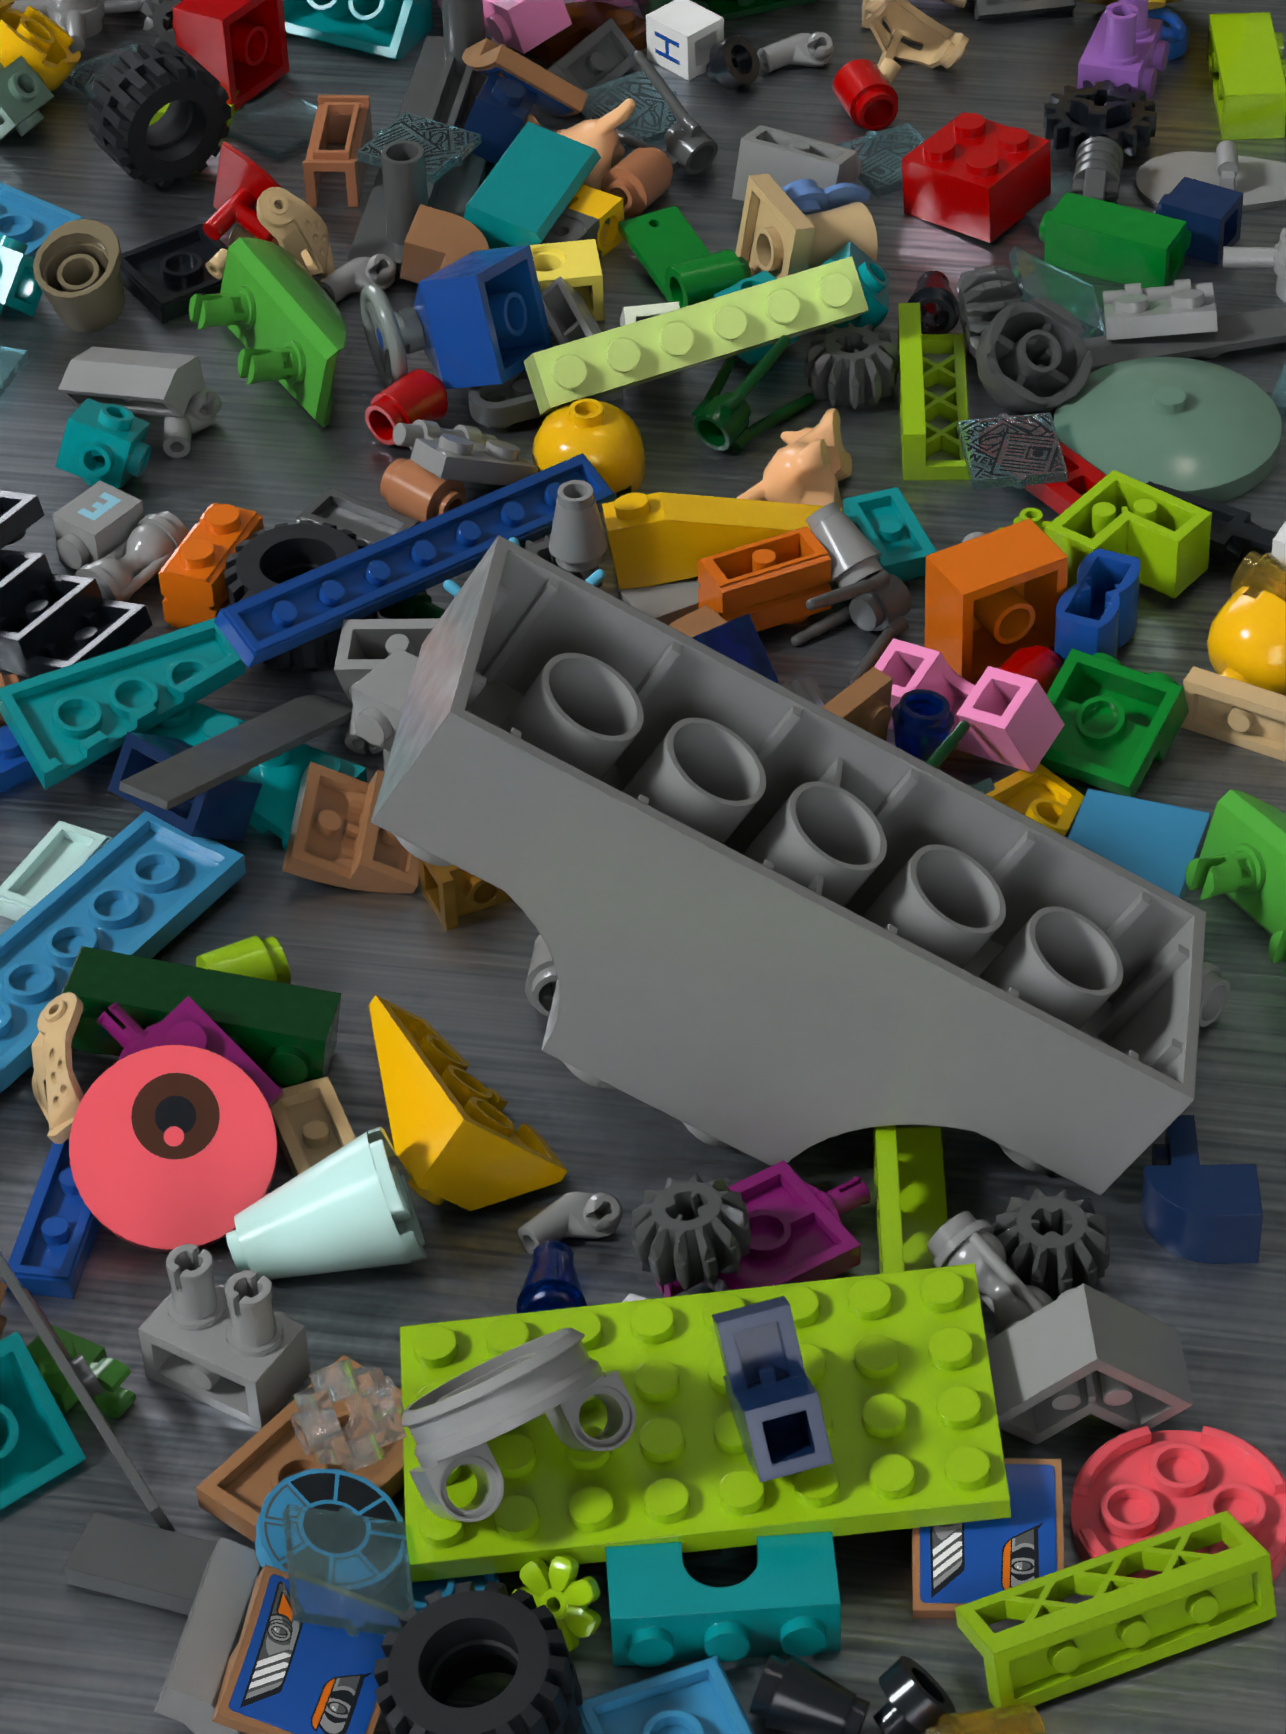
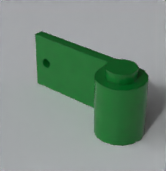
M676 205L618 223L619 232L668 302L679 301L680 308L713 299L714 294L737 284L745 278L752 277L750 267L745 258L742 256L738 257L732 250L726 249L710 254Z

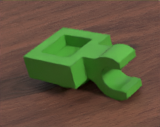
M51 1325L71 1358L73 1359L82 1354L104 1388L103 1392L93 1397L100 1411L107 1416L120 1418L136 1400L135 1393L120 1387L131 1374L129 1367L116 1359L107 1358L105 1347ZM37 1335L27 1346V1349L61 1412L67 1414L79 1399L40 1336Z

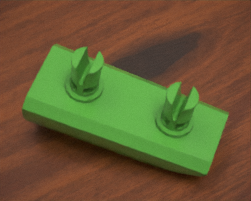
M239 237L228 247L220 294H194L191 297L189 303L191 323L199 322L198 330L208 327L227 326L247 347L240 351L237 363L240 378L248 377L246 385L258 382L279 381L315 421L324 428L330 423L333 407V378L337 356L345 347L347 337L346 325L342 314L329 295L290 252L269 241Z
M1230 789L1216 804L1200 857L1191 860L1186 867V884L1189 891L1203 889L1200 900L1226 894L1271 935L1268 950L1272 964L1286 961V813L1246 792Z

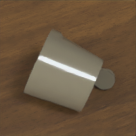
M79 219L66 222L53 230L37 250L33 262L35 280L64 325L76 332L91 333L110 326L122 314L125 305L124 281L121 279L119 271L122 253L119 240L112 229L97 220Z

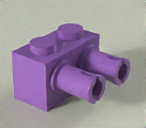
M1118 0V2L1109 4L1106 7L1078 63L1077 89L1083 88V81L1089 80L1093 86H1095V82L1110 80L1111 83H1114L1113 87L1115 88L1127 83L1130 84V93L1144 91L1146 92V98L1153 97L1157 82V71L1164 72L1167 65L1169 42L1162 40L1163 20L1148 18L1149 0Z

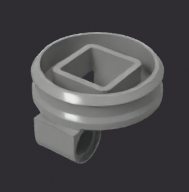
M564 1328L526 1342L447 1381L417 1399L404 1410L401 1426H408L416 1442L414 1453L420 1463V1466L409 1472L425 1505L433 1514L442 1519L463 1522H476L490 1516L498 1508L503 1498L504 1480L487 1441L543 1413H546L560 1441L575 1450L610 1451L620 1447L629 1439L636 1423V1411L633 1401L618 1371H602L599 1362L589 1357L582 1342L585 1334L573 1328ZM591 1396H595L603 1402L608 1417L604 1430L595 1438L588 1436L583 1431L579 1422L581 1406ZM465 1465L476 1477L477 1492L471 1503L463 1508H458L450 1501L446 1485L451 1472L458 1466Z

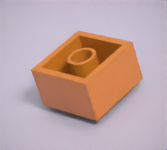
M1030 518L926 555L924 647L941 652L949 666L958 675L974 685L977 684L988 666L999 668L1020 648L1039 645L1054 652L1056 606L1060 597L1067 590L1068 556Z

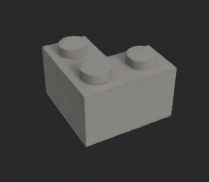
M1084 1283L1077 1288L1061 1293L1055 1301L1025 1319L1009 1324L1003 1332L986 1341L999 1428L1035 1445L1089 1414L1126 1431H1130L1144 1426L1152 1429L1193 1405L1179 1330Z

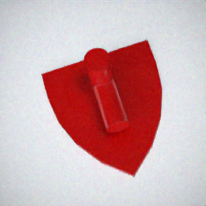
M226 141L221 144L213 207L217 211L203 224V231L210 239L217 241L236 223L257 239L271 242L274 236L259 222L256 204L257 199L266 189L282 187L264 169Z

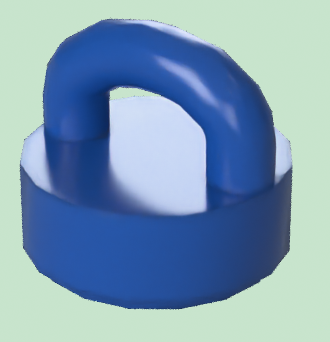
M1166 7L1148 10V18L1163 20L1162 40L1169 42L1168 60L1184 55L1188 50L1189 28L1181 17Z

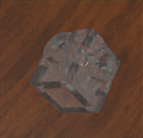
M350 1359L342 1360L310 1373L309 1377L313 1386L293 1394L299 1410L291 1415L296 1438L306 1455L309 1456L315 1453L318 1463L342 1464L344 1471H354L385 1458L386 1453L383 1446L407 1437L404 1428L401 1426L400 1418L403 1417L404 1409L400 1395L391 1378L387 1375L384 1376L381 1367H359L354 1369ZM337 1401L346 1404L350 1413L349 1421L343 1428L340 1427L333 1408V1404Z

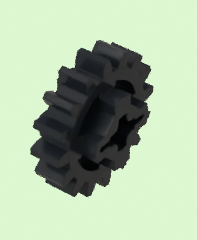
M1089 80L1083 81V88L1079 89L1066 85L1064 86V95L1052 93L1050 95V103L1044 105L1045 139L1053 140V148L1056 150L1068 147L1069 156L1073 158L1076 157L1077 149L1083 141L1097 136L1114 140L1125 154L1134 156L1136 155L1137 146L1148 148L1150 146V137H1155L1157 113L1155 112V102L1146 101V92L1144 91L1130 93V84L1127 83L1118 88L1113 87L1114 83H1111L1110 80L1095 82V86Z

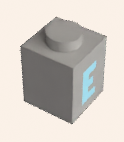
M98 481L52 515L59 561L72 569L79 570L86 564H91L95 560L106 557L128 539L131 532L137 527L138 522L145 517L143 501L109 484Z

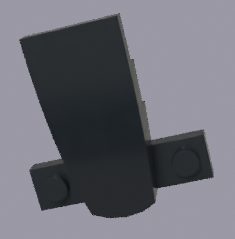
M0 490V669L32 678L127 647L153 625L146 605L103 599L95 578L53 574L45 553L1 550L6 545L13 544L22 539L26 534V529L45 514L37 495Z

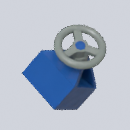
M530 245L480 250L469 253L419 281L414 306L402 310L393 311L385 292L376 284L369 283L361 291L360 307L366 339L377 371L387 387L408 374L406 353L410 354L424 350L445 388L456 389L503 384L526 369L523 361L532 353L553 347Z

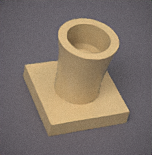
M768 173L749 175L735 254L738 257L742 256L745 258L752 276L762 271H767L778 279L821 266L850 241L876 261L878 252L876 226L870 211L863 203L853 202L831 210L804 215Z

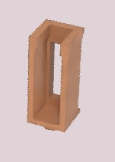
M318 95V107L306 159L302 162L306 203L311 207L318 206V190L322 172H345L348 207H359L370 156L369 153L365 152L370 151L368 144L372 146L373 141L369 95ZM329 143H346L344 150H328ZM365 147L368 148V150H366V151H361V150L364 149Z

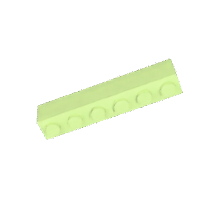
M851 256L532 353L523 362L540 415L579 399H594L774 344L783 335L793 338L849 321L862 315L869 309L853 257Z

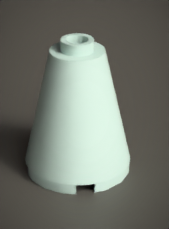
M380 1126L365 1132L234 1215L236 1230L226 1233V1239L237 1270L241 1272L250 1269L257 1272L258 1280L263 1275L271 1280L408 1264L426 1259L427 1253L422 1247L426 1245L407 1182L404 1175L400 1176L396 1166H390L388 1158L396 1156L385 1130Z

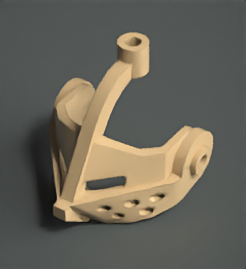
M869 0L865 10L869 12L866 22L883 51L877 66L891 85L901 70V66L893 59L919 64L931 69L939 65L948 69L960 60L966 50L969 37L943 26L907 0ZM882 19L885 20L886 24L890 28L891 34L885 29V27L881 23ZM904 38L920 44L922 48L921 50L914 49L902 43L901 39Z
M270 187L263 191L257 199V218L274 236L271 242L290 252L313 278L320 277L324 279L333 273L335 267L329 242L330 235L322 218L306 202L284 188ZM236 225L229 234L228 244L229 246L232 245L239 237H256L239 225ZM223 248L206 263L208 272L217 279L223 278L228 250Z
M71 992L55 997L42 1010L37 1022L40 1032L31 1046L34 1067L32 1091L49 1122L47 1137L55 1144H63L70 1138L75 1113L84 1097L73 1072L71 1050L72 1039L83 1012V1003Z

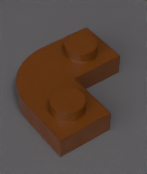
M579 1L567 3L565 6L572 25L526 53L552 64L610 18L613 19L634 48L641 51L647 47L646 20L634 15L631 11L604 2Z

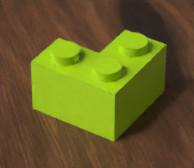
M1112 470L1045 527V534L1068 556L1067 590L1077 584V571L1083 559L1094 550L1100 548L1139 558L1140 583L1176 598L1208 570L1212 512L1116 470Z

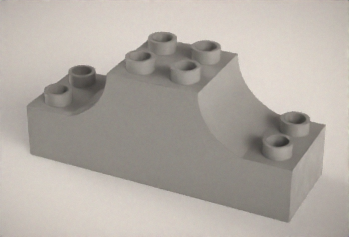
M500 535L497 536L422 643L371 823L394 834L400 844L416 858L436 866L455 865L502 889L525 912L547 945L558 977L541 1051L563 1061L567 1068L583 1082L601 1089L616 1088L682 1121L685 1127L704 1143L718 1148L734 1147L770 1166L783 1160L788 1163L807 1148L846 1132L889 1125H930L977 1132L997 1142L1004 1153L1021 1167L1038 1173L1053 1171L1100 1196L1194 1101L1206 912Z

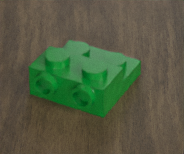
M1072 648L1047 693L1049 700L1065 725L1040 761V764L1053 772L1118 795L1134 798L1153 760L1163 761L1189 712L1183 686L1179 685L1173 678L1160 672H1149L1146 674L1125 667L1120 661L1108 654L1094 653L1090 655Z

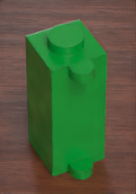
M1066 192L1053 210L1045 212L1040 224L1039 239L1045 242V265L1120 284L1141 283V288L1170 286L1184 268L1185 252L1189 248L1192 233L1186 230L1187 221Z

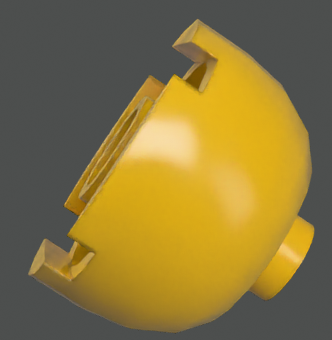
M0 0V63L6 68L22 56L29 66L39 74L43 83L50 91L57 89L68 78L81 58L80 50L74 54L69 50L74 40L55 21L39 10L28 6L25 12L22 13L11 8L15 0Z
M584 398L557 408L546 416L533 441L532 459L533 465L539 468L538 472L583 453L615 495L616 492L625 490L630 485L631 493L635 492L640 488L646 476L645 453L640 429L623 409L604 401Z
M1242 586L1223 605L1211 623L1207 640L1210 662L1217 674L1286 696V602L1265 590L1256 599L1246 596L1250 587Z

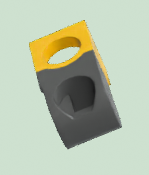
M582 184L569 202L568 208L561 214L546 237L539 244L596 239L599 259H601L624 240L618 230V223L624 221L623 198ZM608 218L610 219V224H609V225H608V224H605V221H606Z

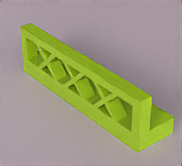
M898 303L899 399L903 481L971 480V450L968 452L967 448L969 446L966 445V443L970 444V439L965 440L968 437H964L970 436L965 433L969 430V427L962 430V428L969 425L964 334H922L920 303ZM922 354L953 355L937 364ZM936 383H940L950 390L939 397L927 389ZM940 415L952 423L940 430L928 422ZM942 449L959 460H926V458Z
M896 1125L873 1127L879 1273L934 1268L933 1261L935 1257L928 1251L927 1245L936 1231L948 1221L941 1127L896 1128Z
M1227 1510L955 1607L958 1628L983 1656L989 1700L1002 1717L1277 1617L1270 1553ZM1221 1541L1229 1547V1549L1215 1554L1194 1552ZM1143 1569L1162 1572L1146 1579L1126 1577ZM1074 1594L1094 1596L1077 1604L1058 1601ZM1005 1619L1025 1621L996 1633L988 1626Z

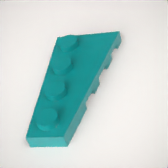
M215 618L0 688V713L44 790L49 789L122 746L127 732L144 733L246 673V664L215 624Z
M195 702L142 734L179 738L192 746H196L246 721ZM302 744L250 769L249 773L246 774L262 783L249 825L262 834L270 830L282 839L283 849L287 850L302 775L310 762L367 782L365 767L306 744Z

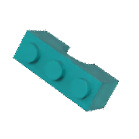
M832 1531L758 1536L756 1569L746 1580L729 1587L707 1586L693 1579L683 1564L681 1542L605 1547L613 1667L635 1665L657 1667L665 1663L702 1661L714 1656H718L720 1662H732L741 1658L792 1654L797 1657H807L817 1653L841 1651V1602Z

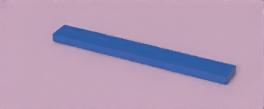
M582 453L220 609L214 622L246 666L251 668L341 628L344 619H361L476 568L498 535L507 540L511 537L517 538L520 547H522L524 540L535 542L546 535H550L558 497L557 490L561 484L567 481L582 480L591 484L599 513L603 511L602 504L613 502L617 496Z

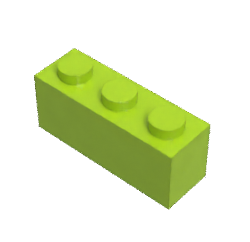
M1270 12L1209 14L1206 58L1222 140L1278 139L1285 137L1286 59H1283L1284 41L1282 32H1274Z

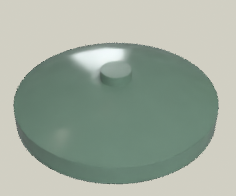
M1146 357L1117 362L1091 372L1088 381L1078 394L1071 400L1056 407L1053 437L1106 476L1112 470H1116L1145 484L1150 481L1211 501L1223 503L1251 491L1272 472L1278 461L1281 449L1282 421L1278 408L1271 397L1255 382L1231 369L1189 358Z

